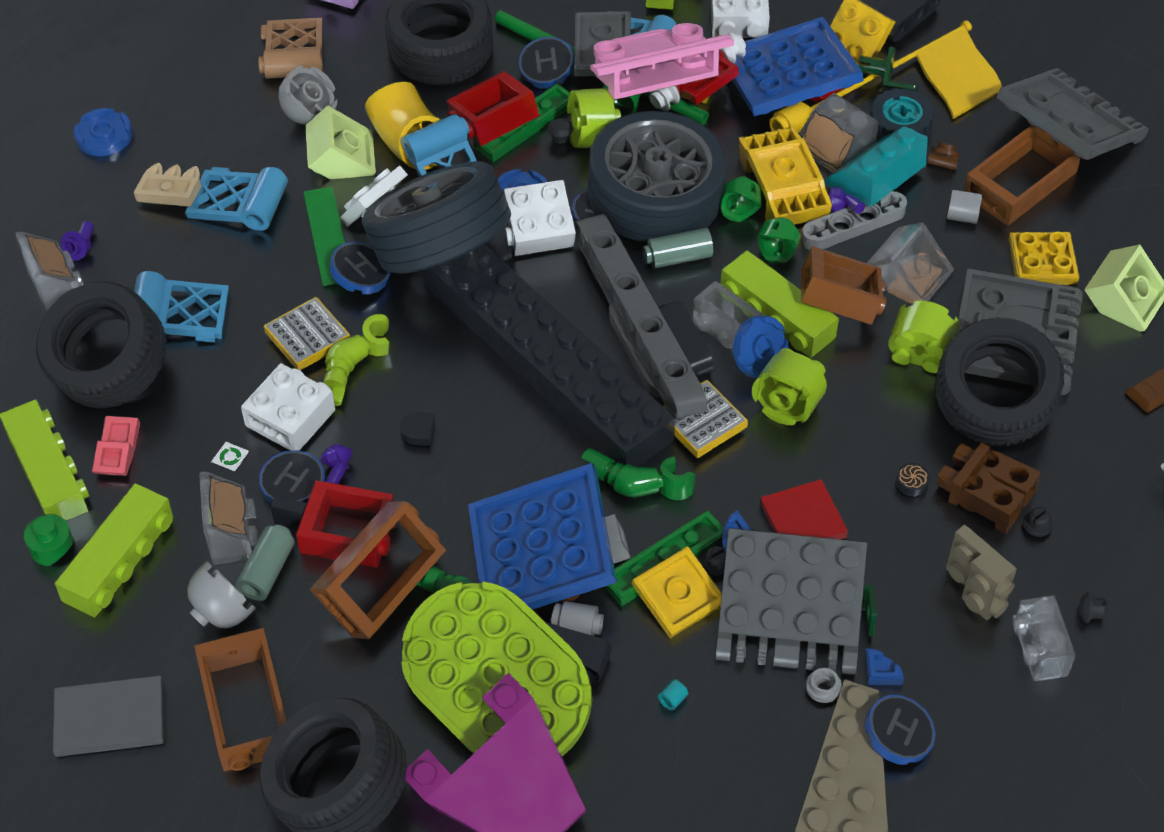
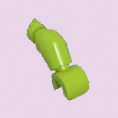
M375 314L368 317L363 323L362 337L358 334L334 343L329 349L325 359L327 373H325L323 383L332 390L335 406L341 405L348 380L347 377L358 362L367 357L368 354L373 356L388 355L389 341L385 337H375L384 336L388 331L389 319L385 315Z

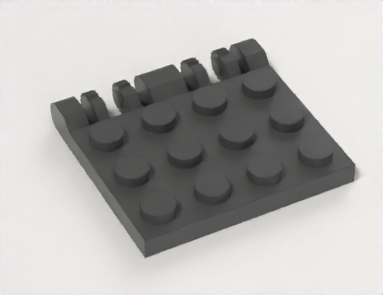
M1059 68L1002 87L996 97L1005 103L1009 110L1018 112L1027 118L1031 125L1040 127L1049 133L1054 141L1065 144L1073 150L1076 156L1086 160L1130 142L1133 144L1139 143L1145 138L1149 130L1140 122L1135 123V119L1131 116L1120 119L1121 110L1116 106L1111 107L1110 102L1095 92L1090 93V89L1086 86L1075 89L1076 80L1068 77Z
M967 268L958 317L960 323L959 332L962 328H966L967 325L973 324L975 321H980L981 319L988 320V318L992 317L994 319L996 317H1001L1002 319L1013 318L1039 329V332L1044 333L1045 337L1051 340L1050 342L1054 344L1055 349L1059 352V356H1061V363L1064 366V386L1061 395H1065L1071 389L1073 368L1069 365L1073 363L1075 358L1077 329L1079 328L1078 318L1075 317L1081 313L1083 292L1074 287ZM1004 357L983 358L975 361L964 372L1033 385L1029 374L1017 362Z
M729 528L716 660L730 661L732 634L738 635L736 662H744L747 650L745 646L746 636L760 637L756 654L758 665H765L768 638L775 639L773 666L798 669L800 642H807L805 670H814L817 657L815 654L816 643L829 644L826 667L836 672L838 646H843L841 673L856 675L867 543Z

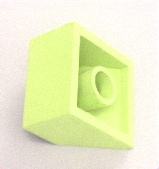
M328 105L306 124L308 167L314 172L320 173L331 180L373 176L376 173L372 130Z
M1140 244L1111 250L1084 289L1099 313L1140 332L1146 330L1164 302V280Z

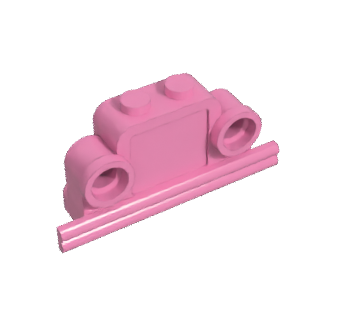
M682 23L672 27L671 31L657 29L600 41L593 47L595 64L590 65L596 76L608 86V92L615 100L718 76L719 49L734 46V39L730 38L728 34L706 39L703 37V28L693 23Z

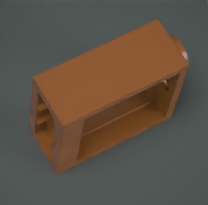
M811 246L801 269L802 303L871 325L876 315L882 314L887 298L883 296L885 281H882L881 268Z

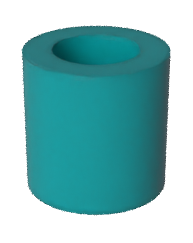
M672 679L657 697L664 707L673 711L689 693L680 681Z

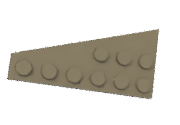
M844 680L795 832H888L883 757L873 749L870 744L871 738L869 733L865 732L864 727L866 714L879 699V690Z

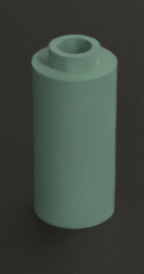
M705 227L647 239V246H643L642 251L645 263L651 264V267L656 269L713 257V243L710 232Z
M274 525L264 528L235 583L237 590L246 597L258 601H263L267 598L295 544L291 532L286 527Z

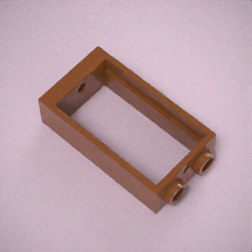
M1031 125L967 173L964 191L981 194L980 207L1009 226L1076 174L1080 157L1076 156L1073 150L1065 144L1059 142L1056 144L1050 137V134L1040 127ZM1032 149L1057 166L1019 197L1014 196L992 180Z
M387 502L310 588L311 592L352 638L370 639L446 551L439 542L438 534L430 527L425 526L419 519V513L416 508L408 502ZM398 521L423 551L366 615L340 585Z
M264 628L195 645L223 771L243 770L251 764L261 762L273 736L232 747L227 746L211 672L262 659L280 728L286 722V716Z

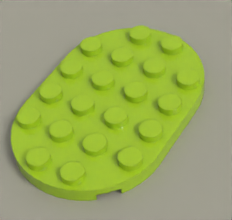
M482 581V583L462 584L460 582L447 586L429 596L411 616L402 638L401 664L405 679L417 698L470 752L474 754L505 725L482 697L507 673L512 675L540 707L561 755L563 756L575 745L587 725L592 706V690L587 671L576 652L518 596L504 587Z

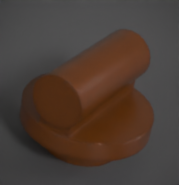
M939 142L938 147L932 146L927 164L956 171L960 153L955 152L956 146Z

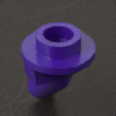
M836 186L830 189L828 196L832 203L831 211L833 213L847 207L857 214L864 211L865 205L852 194H846L841 188Z
M84 221L79 232L68 231L62 236L61 248L69 259L80 260L91 249L90 237L94 229V224Z
M334 444L326 448L325 452L322 453L320 457L322 464L332 468L325 482L339 484L345 470L349 469L348 462L353 456L351 448L344 447L342 444Z

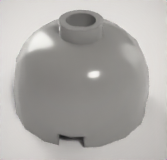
M302 65L296 67L285 76L279 87L278 101L288 118L296 123L306 125L327 105L335 109L337 99L334 101L333 92L336 90L335 86L325 73L315 67L310 69L302 68L304 66Z
M206 560L191 577L187 587V598L194 607L189 613L204 627L208 622L218 628L236 626L244 621L256 608L251 602L245 607L243 605L246 601L244 595L217 569L211 574L208 570L212 565Z

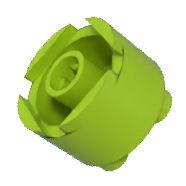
M608 88L583 89L569 93L567 114H571L573 132L570 135V140L573 147L591 148L600 131L606 125L621 117L620 110L614 108L615 100L609 94Z
M920 300L914 301L913 306L906 307V304L902 305L898 311L888 341L889 348L893 353L892 360L900 365H907L909 363L920 365L927 372L937 373L945 346L959 332V320L956 317L953 320L948 316V309L933 302Z
M782 348L770 359L753 383V399L755 403L757 400L760 401L764 407L762 412L775 422L784 425H795L798 421L803 423L809 418L826 392L827 382L824 376L826 369L819 361L811 360L802 354L793 352L791 349Z

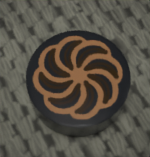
M907 463L899 468L896 476V486L900 492L908 496H919L928 489L930 474L924 466L917 463Z

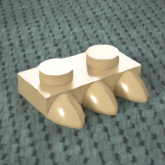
M156 163L146 170L134 191L136 201L191 207L202 187L199 180L200 171L197 166H194L181 176L180 166L176 164L163 174L161 164Z

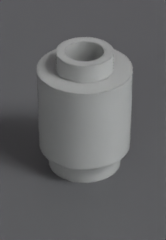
M565 601L563 604H555L551 624L592 636L595 634L600 635L604 615L598 614V606Z

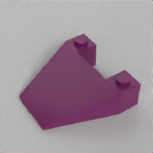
M507 673L482 697L505 725L463 765L451 774L440 760L427 749L407 768L405 780L427 804L436 811L475 832H565L587 811L540 707L510 673Z

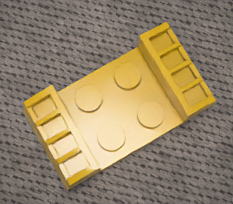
M794 126L758 135L753 134L749 137H739V159L745 173L754 172L767 201L766 220L784 217L791 220L795 225L830 214L832 203L825 189L824 179L804 138L800 137Z

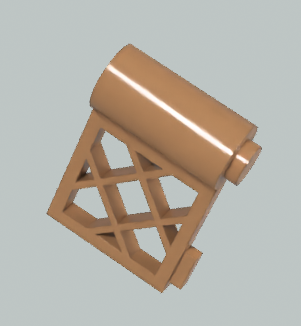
M322 18L267 21V25H261V39H266V47L263 56H259L260 74L265 73L266 79L285 78L289 72L304 65L302 68L310 69L315 67L323 72ZM315 28L309 33L303 31L304 29ZM273 30H286V31H285L284 33H282V34H278V33L274 32ZM295 35L299 37V39L294 42L289 40L291 37ZM307 43H311V44H313V45L316 46V47H302V46H304V45L307 44ZM280 44L286 46L283 49H274Z

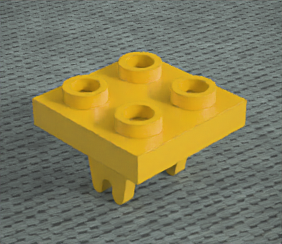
M844 0L830 27L857 65L870 66L859 62L860 55L877 58L896 21L860 0Z

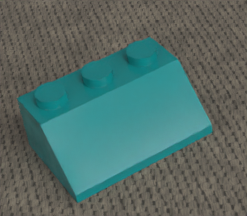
M903 126L879 139L824 179V184L831 188L839 187L846 194H852L863 204L872 207L926 166L928 137Z

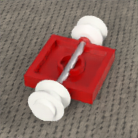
M727 33L730 38L734 39V46L719 49L718 76L650 91L651 95L649 98L653 106L657 109L668 111L670 109L669 102L673 104L680 102L679 94L698 105L737 77L739 70L738 66L734 64L736 56L743 58L746 54V44L743 38L738 34Z

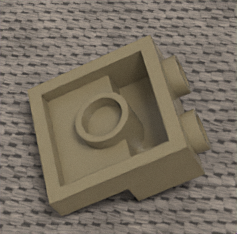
M963 525L955 532L946 570L949 571L951 577L956 582L965 585L962 599L971 611L979 613L986 620L992 616L994 618L999 617L1009 605L1007 598L1015 586L1012 582L1017 568L969 527Z

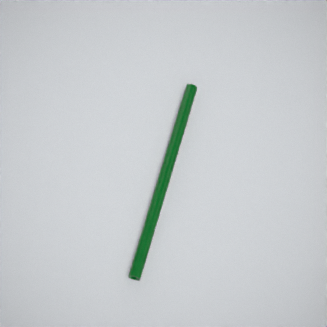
M499 10L495 16V23L531 41L542 37H555L502 10ZM567 43L571 47L575 58V46ZM650 91L641 93L642 96L650 99ZM680 99L678 104L669 102L670 110L682 116L688 117L702 125L708 120V112Z

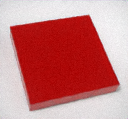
M822 479L760 497V506L774 533L837 540L847 538L848 530Z

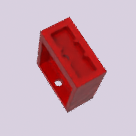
M505 71L446 100L449 108L447 117L452 114L458 115L459 118L463 117L469 126L467 139H472L479 146H483L539 117L533 91ZM504 101V103H502V104H500V105H498V106H496V107H494V108L488 110L489 108H491V107H493V106H495V105H497V104H499V103H501V102Z
M316 480L296 534L300 553L336 560L355 538L321 532L330 506L377 514L387 502H394L393 494ZM390 530L364 558L360 565L378 568L381 556H386L389 550L390 536L388 535Z

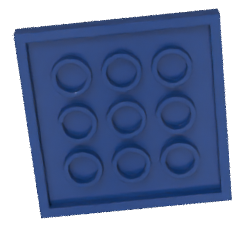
M820 17L745 41L746 54L743 58L736 56L734 64L738 66L739 75L732 80L753 115L757 116L770 113L772 110L785 106L795 105L803 100L820 97L841 88H849L853 84L863 82V73L824 17Z
M592 463L468 504L479 583H482V581L489 582L508 589L532 610L617 583L597 471Z

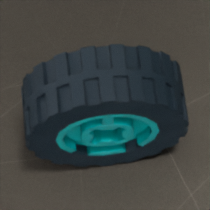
M894 88L893 90L883 91L881 95L876 96L875 101L871 104L868 124L872 137L879 140L905 126L929 138L935 114L932 103L927 100L926 96H922L915 90Z

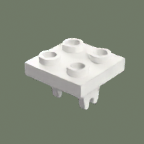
M398 166L392 172L388 168L384 170L369 186L363 187L344 205L347 211L340 217V220L348 227L359 217L363 218V215L372 204L394 190L408 174L401 166Z

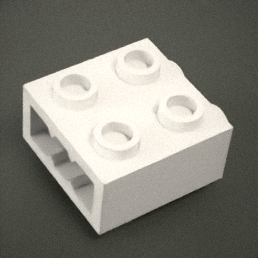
M710 0L712 37L726 35L729 32L735 35L738 34L742 38H757L768 34L770 18L768 0Z
M563 180L504 189V196L512 214L508 227L505 228V238L507 246H513L515 256L574 247L576 232Z
M280 363L244 402L241 410L245 426L293 451L300 450L335 411L332 390L322 382L317 383L306 377L300 370L291 369Z

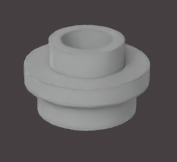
M828 668L815 670L809 675L806 682V690L809 696L821 703H828L837 699L842 688L838 675ZM822 684L827 685L829 689H820L818 686Z

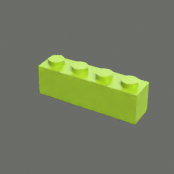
M748 250L722 269L720 290L723 291L725 296L735 300L752 316L763 315L778 320L785 329L783 331L784 338L788 339L796 350L802 351L812 358L836 338L839 318L830 311L802 303L801 290Z
M35 399L1 413L0 418L6 434L44 514L58 515L67 521L88 512L84 501L85 498L89 497L88 491L82 478L75 480L73 476L78 472L71 456L64 457L62 451L66 450L60 433L56 432L53 434L50 429L55 427V424L48 409L42 411Z
M135 483L55 582L61 601L94 618L102 608H106L111 603L114 593L120 585L129 580L137 563L142 557L150 553L155 540L170 527L173 513L168 498Z

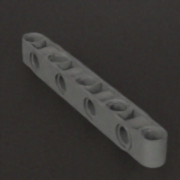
M605 214L574 221L576 241L669 413L677 420L707 411V398L699 380Z

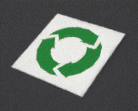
M225 442L211 462L236 471L249 451Z

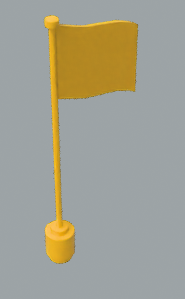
M967 20L960 23V27L895 61L893 66L894 69L916 57L926 78L946 102L952 119L997 95L1000 88H1002L996 72L974 45L968 33L972 26ZM871 74L863 78V82L853 84L851 87L845 88L811 107L800 101L795 105L774 113L769 121L771 131L794 126L797 132L800 133L806 129L809 120L813 117L814 111L879 77V75Z

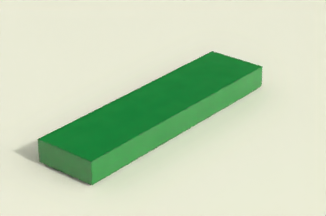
M556 83L535 98L539 117L483 146H479L473 141L474 148L489 160L495 162L547 126L551 121L567 112L570 92Z
M333 186L303 191L322 285L338 284L330 274V260L334 250L341 244H345Z
M706 510L616 567L617 583L604 586L605 589L622 607L639 596L631 584L634 578L687 546L696 558L700 557L710 548L722 543L724 527Z

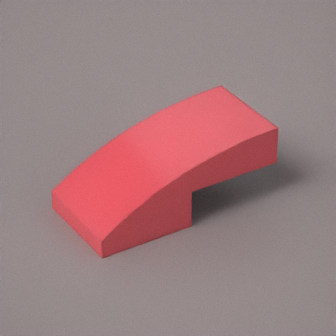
M106 416L102 441H97L92 469L94 474L127 475L140 428L138 418Z

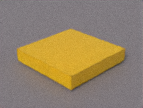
M688 546L637 576L631 582L670 639L721 608V591Z

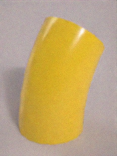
M393 83L373 93L365 103V111L377 133L389 149L403 163L415 169L404 153L401 138L440 119L427 109L412 83ZM432 163L424 168L428 170L437 165Z

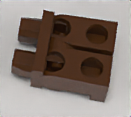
M982 442L977 449L961 443L952 458V463L961 467V471L944 465L938 474L936 484L950 492L949 502L956 506L960 504L961 507L970 512H977L995 522V529L1007 534L1021 514V511L1024 510L1036 493L1041 472L1000 452L990 450V446Z

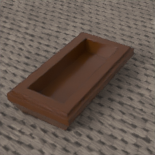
M1164 367L1125 391L1146 413L1164 403Z

